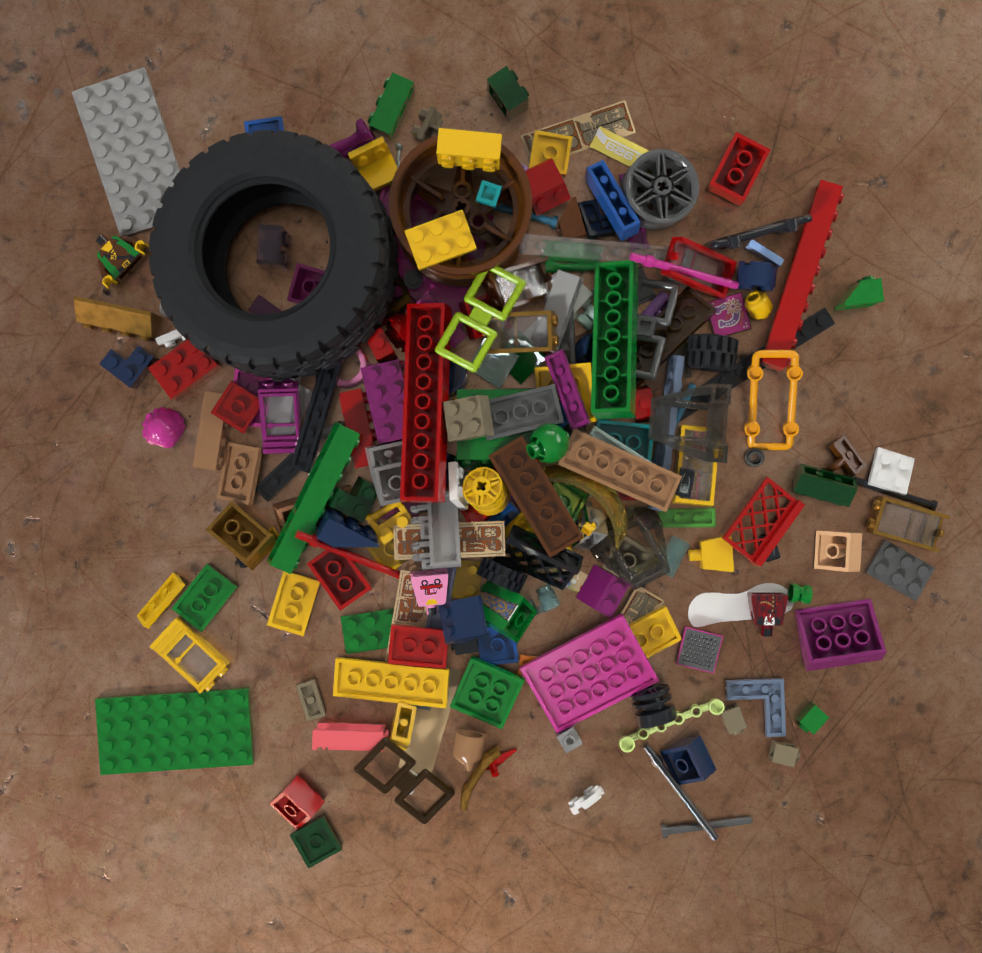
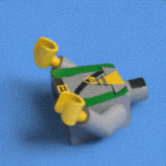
M591 501L585 502L575 522L584 538L567 547L566 549L568 550L573 548L590 550L608 535L603 510L592 507Z

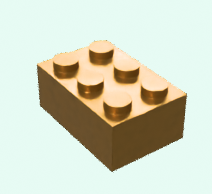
M233 501L205 529L252 571L269 554L276 542V538Z

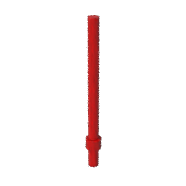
M299 530L295 534V538L308 542V545L312 547H320L397 579L400 577V571L341 547H332L317 539L314 534L311 536Z

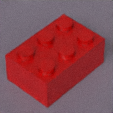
M736 132L706 189L741 206L771 149Z
M186 340L148 369L169 398L177 401L221 369L222 366L218 360L198 350L191 344L190 340Z
M325 550L307 563L340 611L374 587L357 562Z

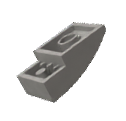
M402 439L365 447L370 473L380 506L402 502L400 501Z

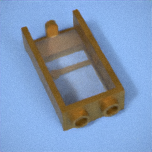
M552 310L510 312L505 321L493 317L487 326L497 332V337L487 354L556 351V347L559 346V336L556 335L558 315H555V311ZM482 333L483 338H487V335Z
M878 496L872 504L873 514L867 521L868 533L932 552H940V549L935 548L938 537L942 538L944 536V530H941L944 519H950L949 515L885 496Z

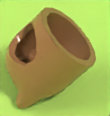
M459 729L455 732L453 756L458 762L465 765L466 771L470 772L473 765L480 762L483 757L482 752L486 735L474 730Z

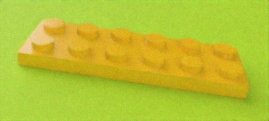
M337 657L335 658L333 696L447 708L450 669L388 664V662Z

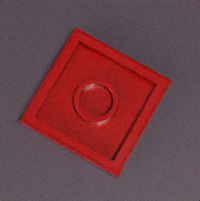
M231 380L210 413L244 434L260 410L259 397Z

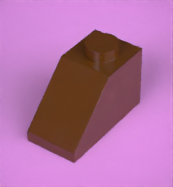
M576 196L571 198L556 228L558 239L562 238V242H569L586 236Z

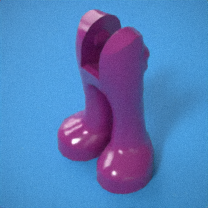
M360 118L356 121L355 133L329 146L340 152L343 158L348 159L349 152L376 140V137L368 129L364 120Z

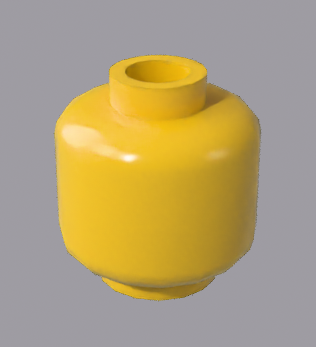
M763 291L749 293L744 302L745 309L753 319H765L773 310L771 300Z

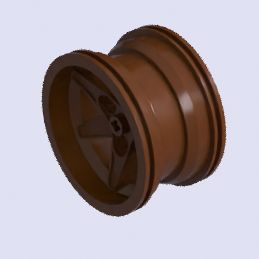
M435 135L412 149L396 170L389 194L390 218L403 253L412 266L418 270L405 234V230L413 228L411 207L415 194L438 211L429 221L463 210L471 234L497 248L475 260L467 261L468 253L419 272L442 285L459 288L470 287L477 274L497 266L503 269L509 268L520 256L529 233L532 213L531 187L526 172L519 160L508 148L502 145L499 170L495 169L494 172L490 173L503 184L496 207L509 198L512 204V223L507 235H505L486 215L494 207L476 202L478 192L474 193L471 170H465L462 166H457L451 192L423 182L432 173L444 168L441 164H438L436 154L438 135ZM460 188H465L468 193L460 196L457 191ZM474 219H482L484 221L483 225L475 226L473 224Z

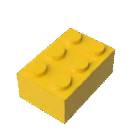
M439 128L436 152L438 164L445 168L462 166L465 170H474V167L483 168V171L494 172L495 169L499 170L502 134Z

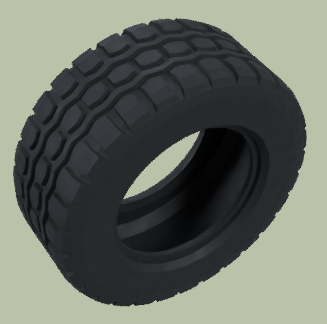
M273 130L253 131L252 135L248 132L231 136L228 142L223 139L208 147L207 153L202 151L188 162L190 166L188 168L183 167L172 180L174 183L173 187L168 186L160 201L163 205L156 210L152 223L155 230L151 231L149 250L152 252V255L149 256L151 275L155 277L152 279L158 299L161 300L160 303L166 316L173 322L177 331L185 339L190 340L194 347L210 355L212 358L240 371L264 378L294 379L298 375L301 377L318 374L320 369L328 370L341 363L342 358L348 359L360 349L359 345L362 342L365 344L376 332L374 329L376 325H380L388 311L386 309L387 304H391L396 287L393 284L397 281L399 263L396 261L399 256L396 238L393 237L395 231L392 221L386 213V208L358 169L347 158H343L340 152L327 144H322L320 140L307 135L299 136L296 132L277 130L276 133ZM281 204L303 205L322 213L329 231L330 253L326 270L316 288L303 301L287 310L272 314L244 312L234 300L226 276L228 251L239 229L258 212Z

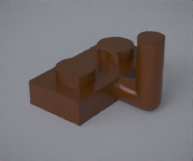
M844 434L829 446L838 460L822 469L833 472L843 466L848 474L853 477L865 468L867 464Z

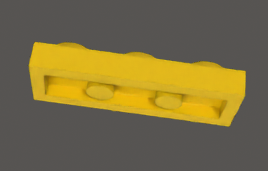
M173 572L136 615L144 627L149 629L178 593L182 591L185 583L178 574Z

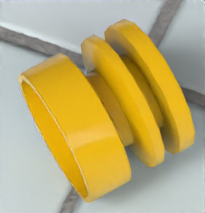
M488 467L476 468L464 479L462 493L465 499L480 514L486 516L496 515L507 507L510 500V491L495 470Z

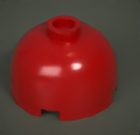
M395 313L382 321V326L386 325L387 330L384 332L390 342L397 349L401 347V352H405L407 315Z

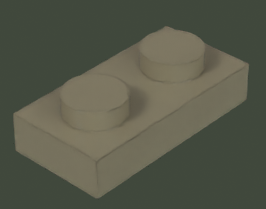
M315 678L296 684L307 722L326 716Z

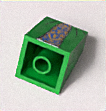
M487 580L478 594L481 595L486 625L518 644L538 611L525 597Z

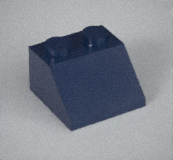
M481 595L453 600L439 606L445 644L466 643L488 634Z
M700 735L685 738L660 750L668 770L679 785L705 781L717 770Z

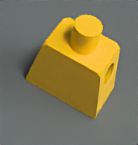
M723 535L698 541L699 549L688 550L689 561H699L700 568L734 572L733 547L722 539Z

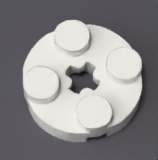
M591 785L583 791V796L579 798L576 796L571 799L568 804L573 815L580 813L579 808L582 807L585 810L602 797L601 795L605 794L602 787Z

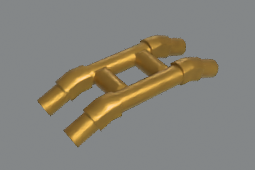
M498 745L483 753L481 761L477 764L467 782L462 786L460 797L461 810H467L469 797L488 766L501 756V749Z

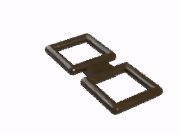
M383 737L354 767V771L383 794H387L394 786L401 790L394 800L395 803L422 824H427L455 794L453 789L428 769H423L417 776L409 771L416 764V760L387 737ZM386 746L406 763L384 785L364 768ZM426 778L445 794L423 815L404 799Z

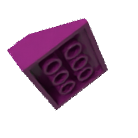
M871 599L795 610L801 653L806 671L879 661L887 653Z

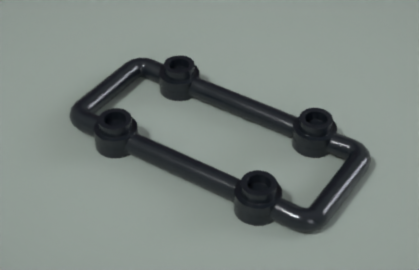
M807 214L776 221L706 242L704 246L711 250L719 248L721 250L727 248L735 249L741 247V242L775 232L778 234L786 231L787 233L799 230V225L811 222L813 217Z

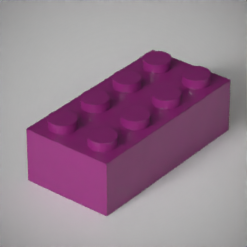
M397 359L361 368L378 444L402 439L404 374L401 361Z

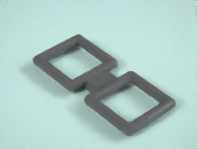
M638 278V298L642 286L671 290L664 318L637 314V340L656 343L657 345L650 371L636 370V378L653 381L656 379L666 342L664 337L656 336L654 333L657 325L667 327L671 324L680 285L678 283Z

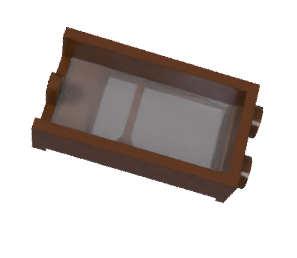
M547 256L505 268V270L526 281V285L512 309L544 300L547 292H550L547 282L552 280L553 275L551 272L544 274L541 264L548 260ZM493 272L486 275L483 280V287L490 300V306L502 312L516 287V284Z

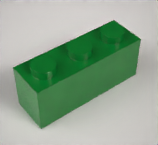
M393 72L390 77L386 78L383 86L385 90L376 100L377 108L374 113L371 112L368 118L371 131L391 140L415 88L413 81Z

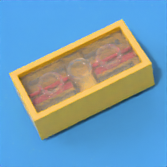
M689 425L678 427L674 473L679 475L680 468L682 467L695 470L691 496L688 498L674 494L672 503L705 507L714 506L720 428Z

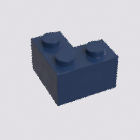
M138 345L129 358H126L117 350L110 349L100 362V365L129 388L137 389L150 372L148 368L157 362L159 358L145 347Z

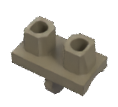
M431 106L430 109L422 108L419 113V119L424 122L421 127L413 126L411 134L421 143L437 135L443 123L441 120L442 115L437 112L435 107Z

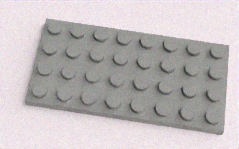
M143 67L72 91L120 236H133L155 228L152 226L157 208H161L163 205L160 202L168 186L173 187L174 183L172 180L180 171L147 70Z

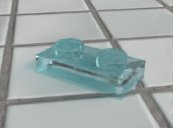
M672 535L655 569L673 578L690 544Z

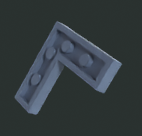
M783 678L725 680L726 700L764 699L765 736L786 737Z

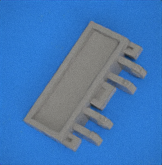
M449 491L445 492V503H427L425 505L411 506V513L428 512V516L411 518V523L420 524L421 540H429L413 543L412 549L430 550V553L412 555V560L422 561V570L462 567L459 510L450 501Z

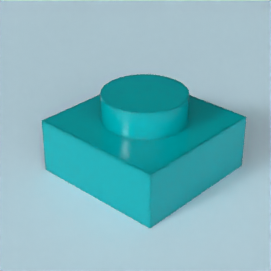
M482 180L476 202L496 208L502 186Z

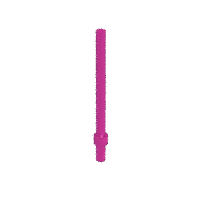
M631 252L629 260L642 263L645 267L672 270L682 275L733 289H738L739 282L661 261L651 255L646 254L643 256Z

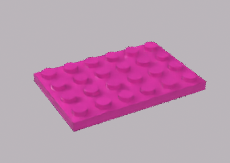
M623 614L520 666L521 672L556 733L659 682V678Z

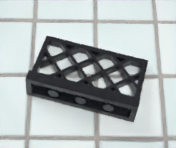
M516 525L512 526L509 535L505 539V554L509 553L511 557H494L499 562L561 590L566 587L574 575L580 572L584 556L566 548L549 557L536 534ZM521 552L523 556L516 557L515 553ZM539 560L541 564L534 565L532 561ZM526 561L528 565L520 564V562ZM556 568L558 572H551L549 569ZM544 569L546 573H540L537 570ZM561 577L563 582L555 580L554 578Z

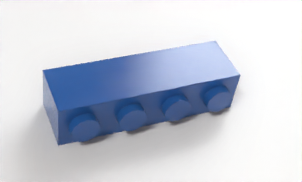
M601 160L586 167L585 180L620 240L623 241L638 234L641 222L605 161Z

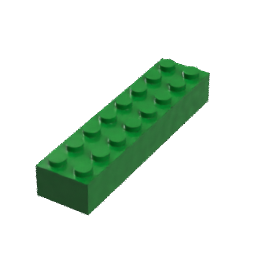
M631 260L595 263L591 414L596 419L635 418L638 267L635 261Z

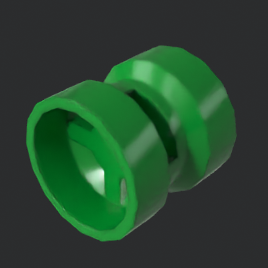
M794 583L789 585V602L811 603L813 590L810 585L799 586Z

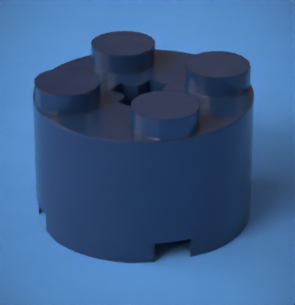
M739 261L737 273L738 289L750 290L757 287V291H773V288L776 286L778 264L750 261V263Z

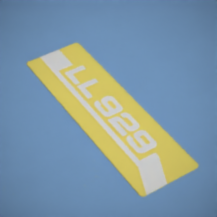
M601 126L598 128L590 144L591 148L629 167L641 155L649 152V150ZM646 170L645 173L652 175L651 170Z

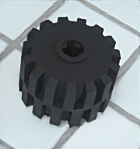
M719 334L690 335L687 342L685 366L695 370L710 372L735 371L739 340Z

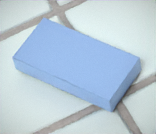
M755 240L749 241L744 248L764 262L778 264V268L784 262L783 258Z

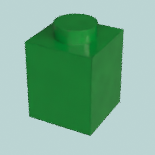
M810 701L796 719L800 722L798 726L805 733L810 731L812 734H815L829 717Z

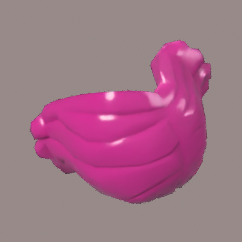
M164 407L153 409V413H148L142 423L144 427L142 431L143 438L147 439V443L164 448L173 447L186 428L184 418L177 411L174 412L173 409H166Z

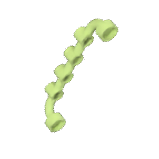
M713 698L702 705L692 704L689 710L685 712L676 711L677 716H681L680 720L664 724L662 728L638 727L636 732L621 737L619 746L622 751L631 752L635 748L634 741L638 739L645 740L652 733L657 731L664 732L667 727L674 724L681 725L684 723V720L691 717H700L703 712L708 710L714 715L722 714L725 709L724 703L718 698ZM698 708V712L693 713V709ZM642 730L646 731L644 735H640Z

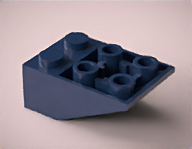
M325 507L324 515L321 518L319 517L316 523L317 528L315 532L317 539L332 547L380 546L377 535L371 526H363L351 516L347 518L334 508Z

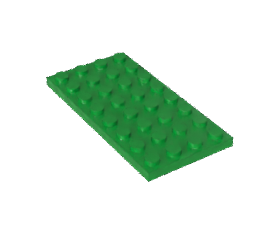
M249 687L209 690L208 692L204 690L201 694L198 691L95 699L100 775L254 764Z

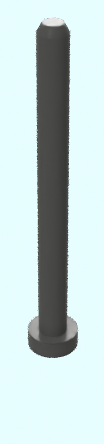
M751 816L708 821V823L715 829L751 824L753 819ZM699 823L666 827V824L661 825L663 839L668 838V835L704 830Z

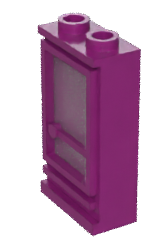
M285 379L279 382H274L273 380L259 382L258 397L263 454L294 453L302 429L299 381Z

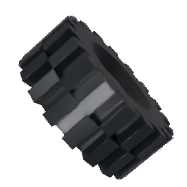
M483 557L476 572L482 578L519 594L528 577L527 574L491 557Z

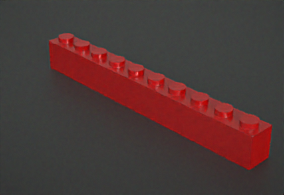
M821 179L816 187L808 214L812 215L813 219L811 222L804 224L764 350H791L796 346L798 338H795L797 331L801 330L804 321L801 320V316L808 309L809 302L807 298L808 295H812L815 284L812 282L814 276L817 277L821 266L818 265L819 260L825 256L827 248L824 245L826 240L829 241L833 231L830 229V226L837 219L838 211H836L838 204L842 203L844 193H841L843 189L841 185ZM761 358L759 365L782 372L785 367L788 368L791 358Z

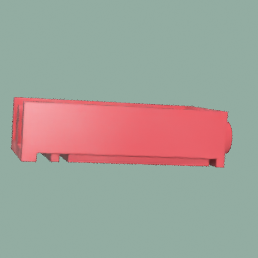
M318 722L317 728L313 729L312 750H317L318 747H322V750H325L328 747V750L371 751L383 737L389 738L390 730H386V724Z

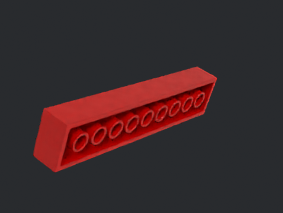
M446 303L407 304L400 501L445 503L447 428L443 402L449 401L450 360L437 354L435 348L451 322L452 308ZM451 338L449 339L445 347V349L448 351H450Z

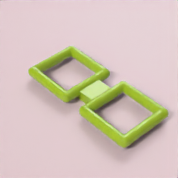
M499 266L477 274L464 297L466 303L474 306L471 314L468 317L461 312H456L435 348L437 354L473 373L477 372L497 337V332L487 327L491 319L495 317L505 321L526 285L524 279ZM488 271L516 284L502 312L474 298ZM460 321L487 335L473 363L445 349Z

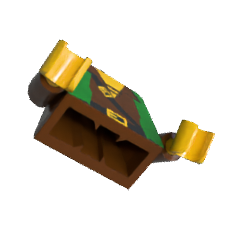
M104 234L100 235L95 242L101 247L97 257L99 258L98 266L103 278L102 284L110 290L112 283L118 284L116 280L121 282L145 257L143 250L145 247H149V244L136 237L126 235L120 237L114 235L110 240Z

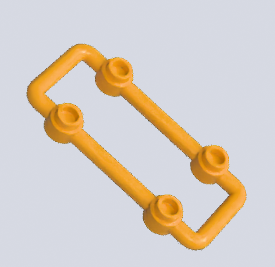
M759 350L753 354L752 364L747 369V376L751 380L749 421L744 424V431L748 435L747 443L749 448H758L760 450H788L793 446L794 436L799 432V426L795 422L798 380L803 376V371L799 366V355L794 350ZM760 358H791V365L786 369V375L790 379L788 419L782 427L786 435L785 443H755V436L760 432V426L756 422L758 381L763 377V370L759 366Z

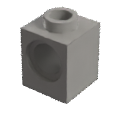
M574 726L556 733V737L566 753L583 744Z

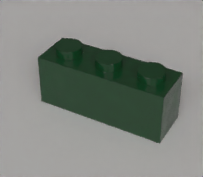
M802 463L793 479V492L802 496H810L820 501H828L838 506L849 507L858 490L856 478Z

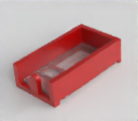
M683 236L672 237L664 260L665 262L732 280L737 265V261ZM661 269L660 272L663 276L672 278L713 298H725L729 292V287L682 275L672 270Z

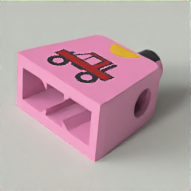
M447 568L411 571V582L418 606H426L427 615L438 614V605L446 603L448 586Z

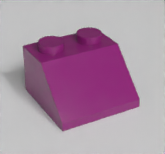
M594 564L576 598L612 618L630 584Z

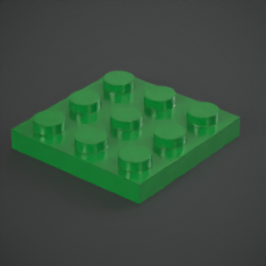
M471 656L451 701L450 708L503 729L525 678Z

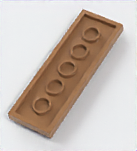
M577 429L573 430L570 435L569 449L566 455L558 462L560 466L664 512L667 511L682 478L681 475Z

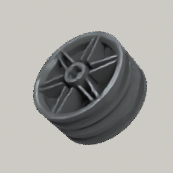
M655 149L641 155L630 166L621 180L620 188L641 222L640 227L648 230H662L675 225L692 210L699 195V179L693 165L683 155L668 149ZM666 169L671 170L670 176H666ZM646 170H651L652 175L645 173ZM659 185L663 186V191L659 190ZM675 186H681L682 191L676 189ZM638 187L643 189L642 194L637 192ZM668 203L673 205V209H668ZM649 204L654 206V209L649 210L647 208V205Z

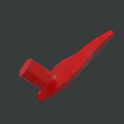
M517 749L501 753V756L488 766L486 770H490L492 777L499 776L497 767L513 755Z

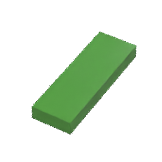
M668 508L666 512L657 511L658 528L716 527V508Z

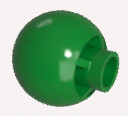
M543 424L533 431L526 450L532 459L537 458L544 463H554L566 455L569 449L570 437L567 431L556 424Z

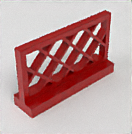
M765 477L722 539L746 557L751 564L761 567L805 504L800 500H796L769 477ZM767 484L773 487L774 495L765 496L764 488ZM784 496L789 502L785 507L779 508L778 497ZM774 498L775 509L767 510L765 499ZM755 500H761L763 511L754 512L753 503ZM776 511L777 519L774 523H768L767 512ZM763 513L764 524L755 525L754 514ZM750 515L752 526L743 527L742 518ZM765 527L766 534L763 538L757 539L756 528ZM752 528L753 539L744 541L743 530ZM739 530V542H733L729 539L733 531ZM754 542L755 550L751 555L746 552L745 543Z

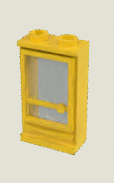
M180 616L175 618L149 646L193 685L200 694L204 690L208 692L216 684L214 682L216 677L219 676L221 678L229 670L227 666L230 662Z

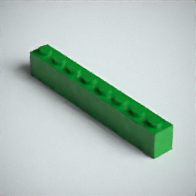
M335 422L267 558L270 566L289 574L298 567L299 557L307 549L308 542L295 538L297 530L309 535L315 533L316 523L319 517L321 518L324 515L325 505L334 494L333 488L336 483L340 482L343 476L342 470L345 465L349 464L351 460L350 454L353 448H356L360 442V434Z

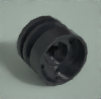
M653 684L630 696L631 700L634 701L632 703L633 708L641 709L635 713L639 728L661 726L677 718L674 704L665 703L672 698L671 693H668L670 691L668 684Z

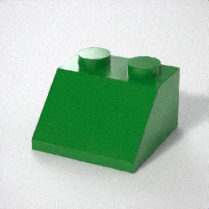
M866 276L857 280V283L850 286L834 307L835 311L871 307L884 302L882 279Z

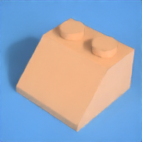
M816 530L814 569L860 572L862 533Z

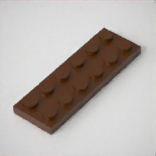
M520 436L488 457L549 557H552L584 537L537 459H532L528 455L526 450L527 443L523 436Z

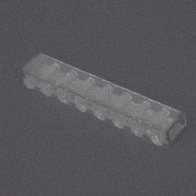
M526 234L519 245L518 254L611 262L629 260L630 253L632 252L643 256L646 254L651 255L655 259L664 261L669 246Z

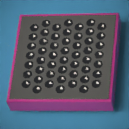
M685 626L676 664L714 674L723 636Z

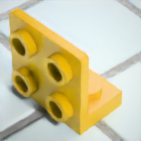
M383 136L348 153L353 165L374 191L392 183L398 168Z

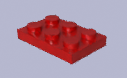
M399 624L391 625L388 664L446 669L448 644H445L443 629Z

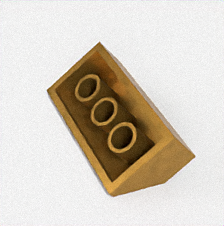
M74 296L76 321L83 323L82 327L94 329V326L101 327V331L113 333V330L120 331L119 335L127 337L135 334L139 335L138 339L150 341L151 338L155 339L158 336L161 316L148 311Z

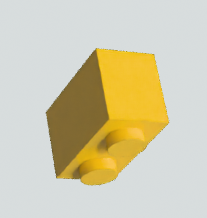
M398 703L394 710L389 739L402 750H407L411 741L417 707Z

